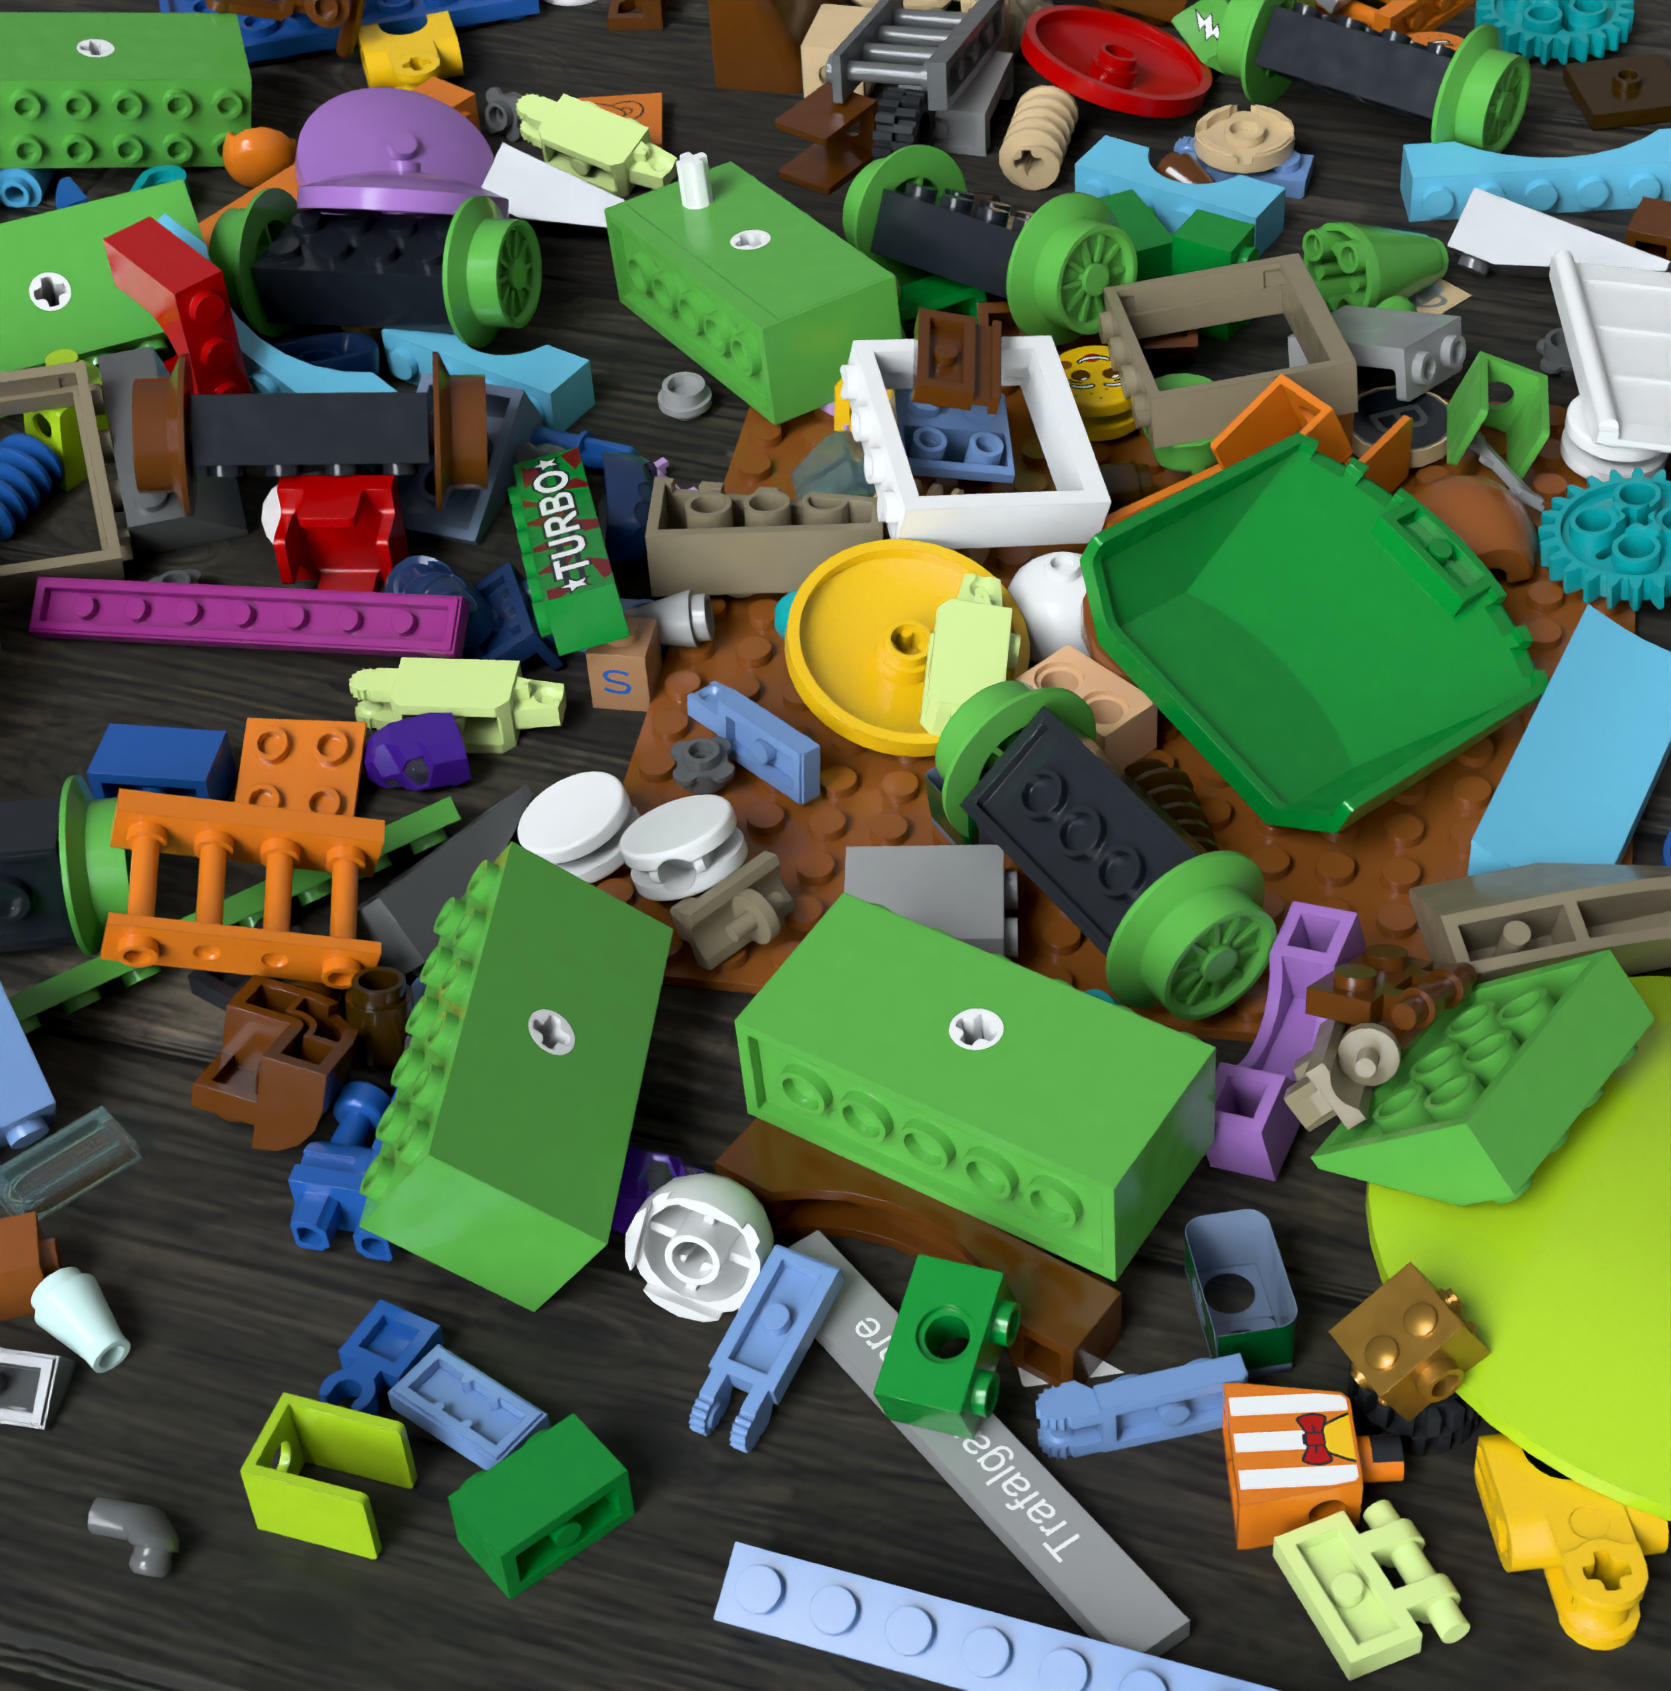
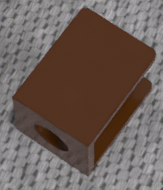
M826 82L775 120L776 129L814 142L779 169V178L823 195H830L857 175L864 167L873 162L875 158L872 156V147L875 145L872 135L873 130L876 131L877 125L874 122L875 115L878 113L877 100L852 92L844 103H833V88L831 84ZM858 121L860 122L861 129L859 133L849 130Z

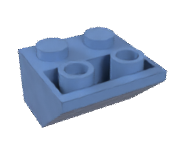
M892 389L889 402L913 476L1013 483L1015 471L1005 394H1001L997 414L993 415L988 414V407L972 404L971 410L968 411L912 402L913 389Z

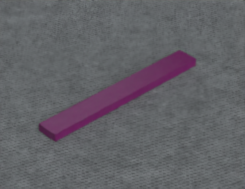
M38 577L28 632L38 638L462 659L470 602L463 596Z

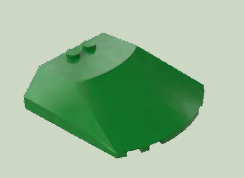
M1298 432L1095 534L1080 558V565L1098 644L1265 824L1337 834L1439 769L1540 701L1549 682L1545 670L1535 669L1528 652V648L1534 641L1525 624L1515 626L1502 606V602L1507 597L1506 592L1483 562L1454 531L1401 487L1395 495H1392L1380 485L1365 477L1364 475L1369 469V466L1351 457L1348 464L1344 465L1316 451L1319 440Z

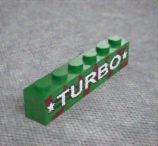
M578 447L513 464L517 484L507 487L517 528V537L522 551L521 556L527 574L526 579L533 601L532 607L541 638L553 635L558 654L562 656L630 637Z

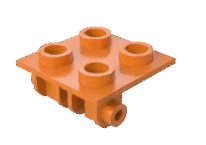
M247 718L235 802L355 817L361 774H366L363 765V755L368 724L366 722Z

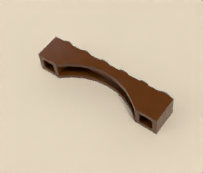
M756 1118L714 1162L716 1175L729 1177L746 1187L763 1205L773 1235L776 1238L806 1236L819 1230L824 1236L853 1238L887 1246L916 1259L918 1254L1004 1273L1016 1301L1021 1305V1321L1017 1337L1011 1347H1005L1009 1360L1013 1366L1025 1370L1049 1383L1051 1386L1060 1387L1061 1383L1074 1380L1084 1385L1121 1339L1122 1292L1112 1288L1100 1276L1093 1273H1083L1052 1257L1041 1247L1028 1241L1023 1242L980 1219L764 1120Z

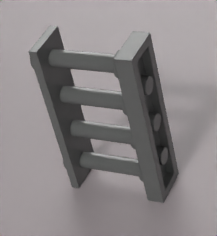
M880 0L828 57L826 79L833 88V103H844L861 82L921 86L923 91L928 92V110L948 112L1004 42V0H978L967 13L903 8V0Z

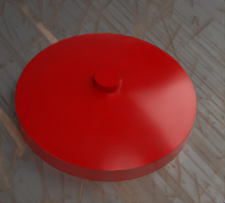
M1058 5L1042 8L1028 18L1021 39V50L1026 60L1047 80L1081 99L1123 113L1155 118L1186 116L1198 111L1204 105L1212 84V74L1209 67L1200 61L1187 44L1149 23L1105 9L1078 5Z

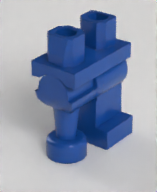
M360 1081L344 1084L333 1107V1114L339 1126L329 1142L317 1141L309 1143L303 1150L304 1156L301 1163L294 1165L288 1179L295 1203L290 1226L295 1243L300 1248L324 1251L331 1246L336 1231L339 1229L354 1232L353 1239L356 1251L363 1254L366 1258L389 1262L393 1259L400 1246L359 1227L367 1197L360 1194V1186L368 1167L379 1155L382 1141L375 1139L372 1148L364 1147L367 1135L376 1133L379 1121L387 1107L394 1101L398 1088H396L391 1100L383 1090L372 1084Z

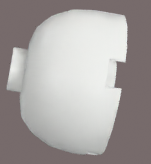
M1052 552L1034 558L1017 571L1007 589L1024 618L1030 643L1029 660L1032 662H1042L1067 644L1091 658L1081 637V604L1086 593L1080 565L1082 554Z
M711 1173L694 1174L672 1179L645 1200L625 1234V1259L630 1271L635 1264L637 1265L639 1273L648 1282L643 1291L654 1303L678 1317L700 1322L718 1321L723 1312L740 1309L773 1249L774 1235L763 1205L749 1189L729 1177Z

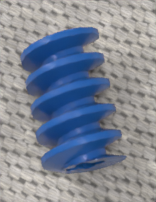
M13 433L0 442V540L11 538L16 527L26 521L28 513L34 512L41 500L47 498L53 487L59 485L65 476L64 466L58 456L47 445L26 433Z

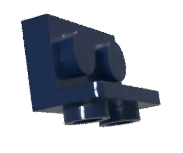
M508 562L474 585L490 606L495 623L489 637L470 654L471 659L520 661L521 665L526 659L538 653L554 671L565 665L563 657L558 654L553 635L541 638L532 607L533 601L527 579L511 562Z

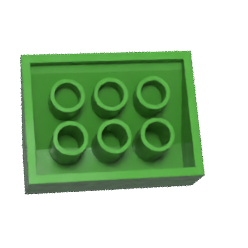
M1610 949L1476 984L1472 987L1470 996L1464 1002L1452 1009H1444L1443 1014L1438 1020L1422 1028L1403 1049L1396 1074L1387 1082L1374 1087L1366 1120L1349 1130L1341 1121L1311 1156V1159L1318 1169L1458 1206L1494 1200L1497 1204L1510 1202L1521 1196L1531 1187L1534 1181L1532 1174L1545 1157L1559 1149L1568 1140L1569 1132L1567 1130L1579 1114L1602 1097L1604 1093L1602 1085L1613 1071L1636 1054L1638 1050L1636 1042L1655 1020V1017Z

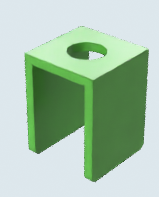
M1479 351L1447 405V464L1457 466L1479 428L1484 424L1506 432L1507 464L1523 479L1550 434L1548 376ZM1493 382L1508 384L1513 389L1514 394L1506 403L1499 405L1489 404L1488 384Z

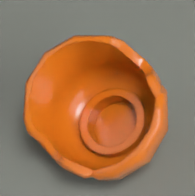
M267 127L246 129L237 135L233 132H228L223 145L222 157L225 168L232 179L243 187L254 189L295 163L297 144L294 138L289 139L283 132Z

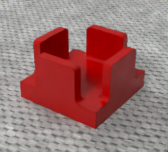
M301 475L280 477L277 494L281 516L273 539V545L282 584H295L296 580H319L317 590L377 592L379 582L384 580L386 585L387 576L394 567L407 557H410L395 475Z

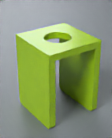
M283 1392L240 1470L257 1528L358 1556L377 1559L382 1546L369 1497L360 1491L298 1476L304 1463L308 1462L411 1489L417 1480V1473L404 1424L399 1421ZM281 1444L278 1467L276 1470L271 1469L273 1457Z

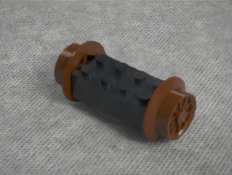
M432 352L434 410H428V392L194 394L190 358L188 353H181L170 377H135L133 381L132 445L137 490L139 494L175 493L186 516H194L197 495V466H207V477L243 476V474H246V465H266V476H301L304 473V465L324 464L325 475L330 476L360 475L361 464H383V475L418 474V463H429L430 456H435L436 513H442L453 490L488 489L485 374L450 375L439 352Z

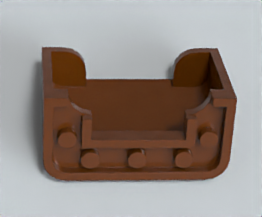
M708 0L716 88L779 94L803 92L801 44L822 4L849 6V0Z

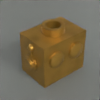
M1411 1262L1328 1331L1352 1361L1350 1365L1353 1370L1350 1374L1364 1390L1370 1388L1372 1391H1375L1380 1405L1384 1407L1391 1406L1408 1422L1429 1404L1442 1401L1452 1395L1462 1384L1465 1377L1464 1373L1491 1353L1475 1334L1476 1325L1464 1318V1312L1461 1309L1465 1305L1450 1288L1446 1291L1442 1287L1438 1289Z

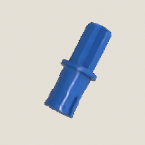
M540 425L536 427L530 443L534 446L549 443L561 446L565 450L578 447L585 472L590 470L604 473L602 452L634 453L639 455L632 446L596 439L594 433L590 431L573 434Z

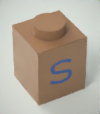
M624 615L630 637L587 648L586 650L593 708L647 712L663 666L657 618Z

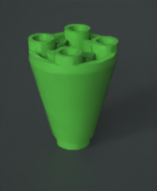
M1326 223L1320 228L1311 229L1306 232L1302 242L1304 251L1303 262L1330 313L1345 305L1376 308L1385 299L1393 296H1404L1408 299L1441 279L1446 274L1449 263L1447 250L1444 244L1437 238H1431L1425 234L1358 223Z

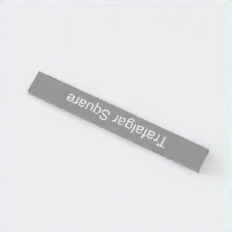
M817 1230L788 1247V1249L840 1268L845 1282L815 1339L884 1413L873 1392L899 1314L831 1242ZM993 1413L989 1418L981 1416L974 1440L891 1420L1091 1639L1160 1657L1189 1636L1190 1620Z

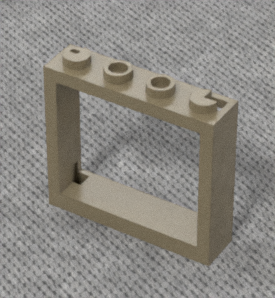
M1299 253L1103 288L1105 312L1099 313V319H1097L1100 340L1102 344L1108 343L1110 363L1113 371H1119L1122 393L1125 400L1131 399L1135 425L1137 429L1146 428L1154 449L1216 438L1281 373L1332 407L1337 416L1358 412L1357 362ZM1283 313L1309 364L1159 391L1137 339Z
M85 361L0 372V416L75 406L102 551L0 566V603L34 598L38 577L125 581L123 563L134 561L128 527L116 528L114 513L124 512L118 478L107 480L105 464L115 463L109 429L98 431L95 417L96 415L105 414L100 383L89 385Z

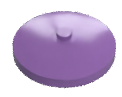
M387 87L365 88L338 95L325 102L311 114L305 122L298 139L295 174L298 186L300 187L325 178L344 174L389 171V161H412L421 163V173L461 180L482 187L494 161V156L490 146L479 130L466 117L449 105L414 91Z
M389 161V171L344 174L298 187L297 209L303 211L316 210L321 213L340 215L363 212L369 216L394 217L401 214H411L416 218L442 219L454 216L459 206L467 198L486 196L498 206L504 219H508L509 199L461 180L421 173L420 162Z

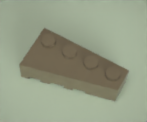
M655 476L645 534L652 597L671 596L688 589H693L695 594H728L732 597L744 598L756 593L789 594L799 590L806 578L820 564L835 554L859 544L886 540V523L879 522L877 516L878 498L810 491L802 500H793L787 494L780 492V488L758 486L755 493L750 495L725 493L724 483L701 481L698 491L678 489L675 487V478Z

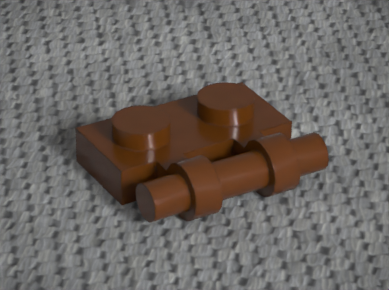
M1390 944L1372 945L1366 951L1345 964L1337 966L1334 971L1307 987L1305 1014L1355 1026L1361 1023L1377 1024L1380 1021H1387L1393 1023L1401 1030L1424 1028L1438 1020L1443 1014L1444 1009L1457 1007L1470 996L1472 987L1477 982V972L1471 964L1466 962L1444 964L1433 971V961L1408 956V951L1403 947Z

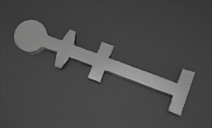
M1478 430L1468 449L1479 454V461L1491 468L1510 488L1509 491L1517 496L1521 502L1542 512L1545 508L1542 504L1544 499L1525 484L1484 440L1485 436Z

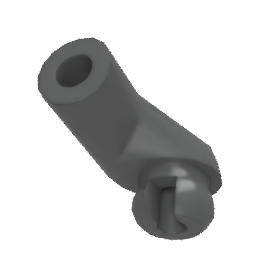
M98 1496L94 1500L88 1517V1529L91 1534L124 1540L135 1545L129 1560L130 1569L134 1573L164 1578L171 1572L173 1552H179L180 1539L164 1512L150 1505Z

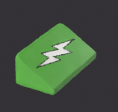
M1200 0L1173 17L1171 22L1202 63L1223 73L1217 58V42L1221 22L1229 0Z

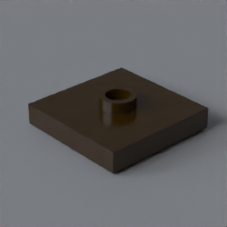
M1659 53L1564 64L1562 80L1591 130L1597 131L1671 122V71Z

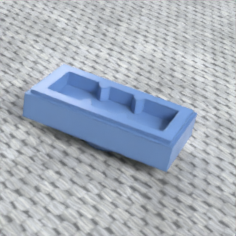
M439 1344L388 1391L392 1409L484 1470H489L522 1448L526 1441L538 1431L550 1428L547 1413Z

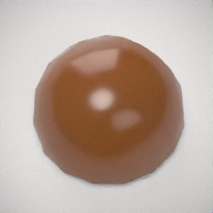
M1445 475L1426 482L1410 493L1454 531L1483 562L1487 569L1499 568L1504 570L1506 574L1505 579L1508 583L1530 579L1534 575L1538 558V535L1531 516L1521 500L1503 485L1483 476Z

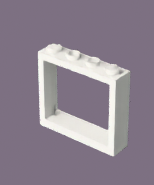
M1052 336L1001 337V386L1021 387L1057 491L919 496L886 392V389H913L914 339L853 340L848 365H842L840 368L843 380L840 395L843 400H849L852 410V435L856 442L861 441L865 452V478L868 484L875 485L878 495V521L886 522L891 539L917 540L949 549L1082 544L1089 543L1095 534L1102 531L1111 505V499Z

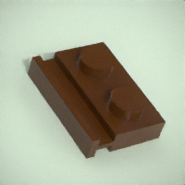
M919 308L914 332L912 402L968 411L971 410L972 404L988 407V414L996 415L1001 400L1002 321L993 320L992 326L976 324V317Z

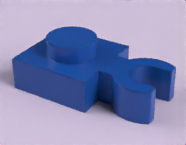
M380 1299L339 1349L338 1353L343 1369L332 1373L324 1380L319 1390L321 1402L338 1406L343 1400L356 1397L357 1399L353 1402L350 1409L377 1416L380 1409L378 1397L385 1388L388 1390L392 1389L437 1344L441 1346L444 1344L440 1325Z

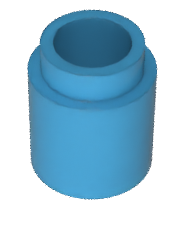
M55 168L0 169V201L8 207H36L54 177Z

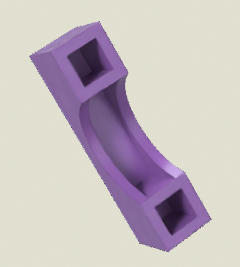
M1297 901L1292 902L1269 953L1270 976L1264 1015L1255 1041L1248 1054L1238 1065L1220 1062L1216 1070L1215 1136L1213 1144L1206 1152L1210 1167L1271 1181L1277 1180L1301 1124L1284 1100L1285 1092L1288 1087L1298 1082L1293 1072L1295 1061L1312 1051L1320 1024L1328 1020L1305 1014L1307 987L1334 971L1337 966L1345 964L1366 951L1358 913Z

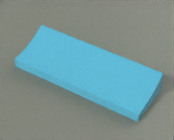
M1590 604L1587 605L1472 838L1468 876L1534 863L1621 864L1671 752V651L1640 638L1621 627Z

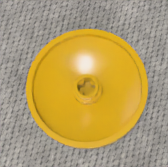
M886 539L871 541L845 549L820 564L803 582L793 600L785 633V657L789 675L801 699L826 726L860 746L896 756H935L940 736L928 733L920 724L928 642L930 634L935 629L936 612L941 604L951 598H958L965 573L976 574L980 577L994 576L977 562L963 554L933 543L917 540ZM1001 584L1003 607L1013 608L1010 633L1020 634L1021 637L1015 671L1007 670L1006 681H1015L1017 677L1028 671L1030 643L1021 611L1011 594Z

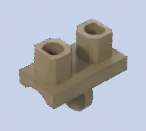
M763 851L745 865L742 864L738 870L698 898L687 897L671 907L670 914L678 935L681 939L690 943L699 967L711 971L752 940L759 944H767L780 934L781 927L779 921L794 911L796 907L781 881L779 873L780 862L777 854Z
M1328 1019L1320 1024L1312 1051L1295 1061L1293 1072L1298 1082L1288 1087L1284 1096L1286 1104L1306 1130L1310 1132L1336 1115L1348 1130L1366 1120L1374 1087L1387 1082L1396 1074L1399 1067L1401 1046L1396 1036L1386 1027L1376 1023H1361L1351 1027L1346 1033L1345 1023Z

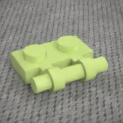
M1388 1500L1377 1501L1366 1509L1363 1517L1371 1530L1361 1534L1357 1532L1343 1510L1274 1537V1559L1349 1681L1419 1653L1421 1651L1423 1635L1415 1623L1419 1620L1422 1623H1431L1445 1644L1460 1640L1470 1629V1624L1458 1607L1461 1601L1459 1592L1447 1575L1435 1572L1422 1552L1425 1542L1414 1523L1409 1519H1401ZM1385 1565L1388 1568H1396L1406 1585L1394 1590L1380 1566Z

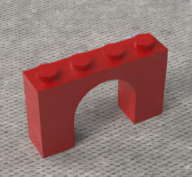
M150 216L104 238L103 242L115 286L155 318L177 353L176 356L163 362L170 375L181 353H188L191 362L194 394L251 393L222 270Z

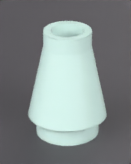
M66 1267L49 1275L35 1289L31 1298V1305L35 1309L36 1324L86 1360L95 1372H107L126 1358L131 1344L122 1334L93 1275L81 1273L76 1267Z

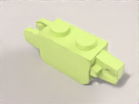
M532 93L531 95L521 96L522 98L518 99V103H516L517 116H519L520 120L523 119L522 124H520L521 136L528 143L532 142V145L542 148L545 163L619 198L629 195L636 184L653 189L669 185L678 174L676 166L677 157L651 143L649 128L643 126L635 119L623 118L601 109L590 101H581L566 94H563L559 101L556 102Z
M965 573L958 598H951L938 606L935 629L930 634L920 715V724L930 735L940 736L949 719L964 702L982 689L1006 681L1007 670L1015 671L1021 637L1020 634L1010 633L1013 608L1003 607L1001 579Z
M402 657L398 668H376L375 670L363 668V670L357 671L356 674H352V678H349V687L353 698H358V701L363 700L360 703L358 702V706L355 707L357 722H366L368 724L367 728H370V730L372 728L380 730L388 723L425 713H452L461 734L466 753L503 754L516 747L520 730L561 726L567 704L564 684L522 678L520 661Z

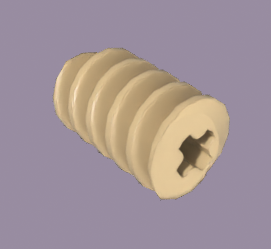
M1041 85L1029 89L1021 96L999 151V164L1003 174L1018 187L1036 191L1047 188L1056 180L1078 121V106L1069 93L1055 86Z

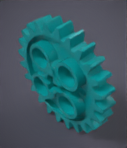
M1476 0L1475 28L1482 24L1496 26L1503 37L1504 51L1522 53V56L1528 60L1533 56L1540 57L1541 64L1546 65L1550 58H1557L1564 65L1568 63V58L1575 57L1580 62H1587V54L1603 58L1605 49L1617 51L1619 42L1626 43L1628 41V33L1632 32L1634 1Z
M1635 468L1631 478H1623L1616 470H1610L1609 481L1602 482L1591 475L1587 477V489L1570 484L1567 486V498L1553 497L1551 499V510L1542 512V526H1538L1541 567H1549V580H1563V592L1566 594L1583 589V602L1587 604L1602 596L1606 597L1607 609L1611 610L1620 600L1629 601L1632 611H1638L1642 601L1651 600L1659 610L1664 609L1665 597L1671 596V481L1666 480V470L1660 469L1653 478H1645L1641 468Z

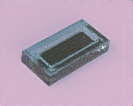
M101 1105L0 1166V1205L10 1216L36 1211L40 1221L142 1159L138 1144Z

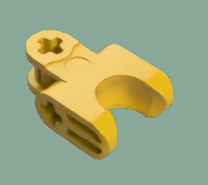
M443 11L427 14L428 22L421 30L405 35L388 34L379 28L378 23L362 25L358 35V45L369 88L387 87L411 91L433 76L441 80L463 76L464 71L460 47L449 12Z
M1502 1433L1479 1436L1474 1467L1475 1481L1495 1546L1505 1571L1508 1573L1543 1568L1559 1616V1622L1565 1633L1578 1644L1593 1650H1612L1624 1646L1634 1637L1639 1625V1601L1642 1600L1648 1583V1570L1644 1555L1666 1552L1669 1540L1668 1521L1621 1504L1572 1479L1564 1480L1548 1476L1527 1460L1522 1448Z

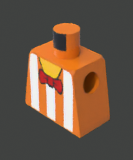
M1224 1383L1222 1435L1237 1550L1273 1545L1274 1537L1343 1510L1355 1527L1360 1523L1363 1483L1403 1481L1404 1457L1400 1435L1356 1436L1350 1399L1342 1392L1244 1383Z

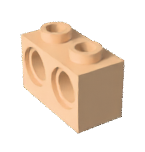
M1069 644L1015 679V681L1031 685L1034 689L1058 687L1079 695L1089 705L1094 714L1096 722L1095 743L1122 769L1157 748L1158 707L1143 691Z

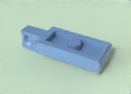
M715 680L697 692H691L687 695L688 715L716 733L718 737L725 738L731 742L732 752L728 757L798 804H806L820 796V745L810 737L797 731L735 689L729 688Z

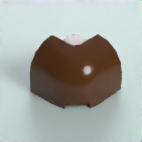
M254 974L226 1005L222 1051L194 1081L191 1106L215 1113L227 1121L244 1122L254 1125L253 1149L280 1151L299 1146L319 1127L331 1112L344 1084L348 1082L355 1063L359 1029H353L347 1021L337 1014L339 1002L310 990Z

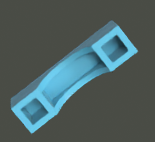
M1107 135L1075 163V192H1082L1100 198L1133 189L1147 207L1153 208L1157 219L1168 232L1175 234L1196 209L1255 225L1254 248L1259 250V257L1283 233L1285 187L1240 174L1224 181L1209 184H1189L1174 181L1160 175L1152 168L1149 163L1148 147Z
M383 329L381 331L389 375L414 385H419L422 373L433 374L432 352H439L450 375L485 374L486 384L524 390L543 418L541 426L564 432L595 405L590 360L555 347L545 345L520 354L493 355L470 348L465 343H462L454 332Z

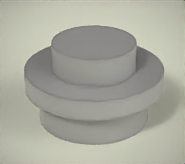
M678 372L668 376L663 381L662 389L658 393L660 410L677 420L687 421L695 419L706 412L712 404L710 388L705 384L702 376L693 372Z

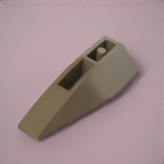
M1534 863L1410 888L1408 893L1430 961H1433V969L1435 970L1444 964L1466 962L1471 964L1477 972L1476 984L1610 949L1627 976L1671 967V866Z

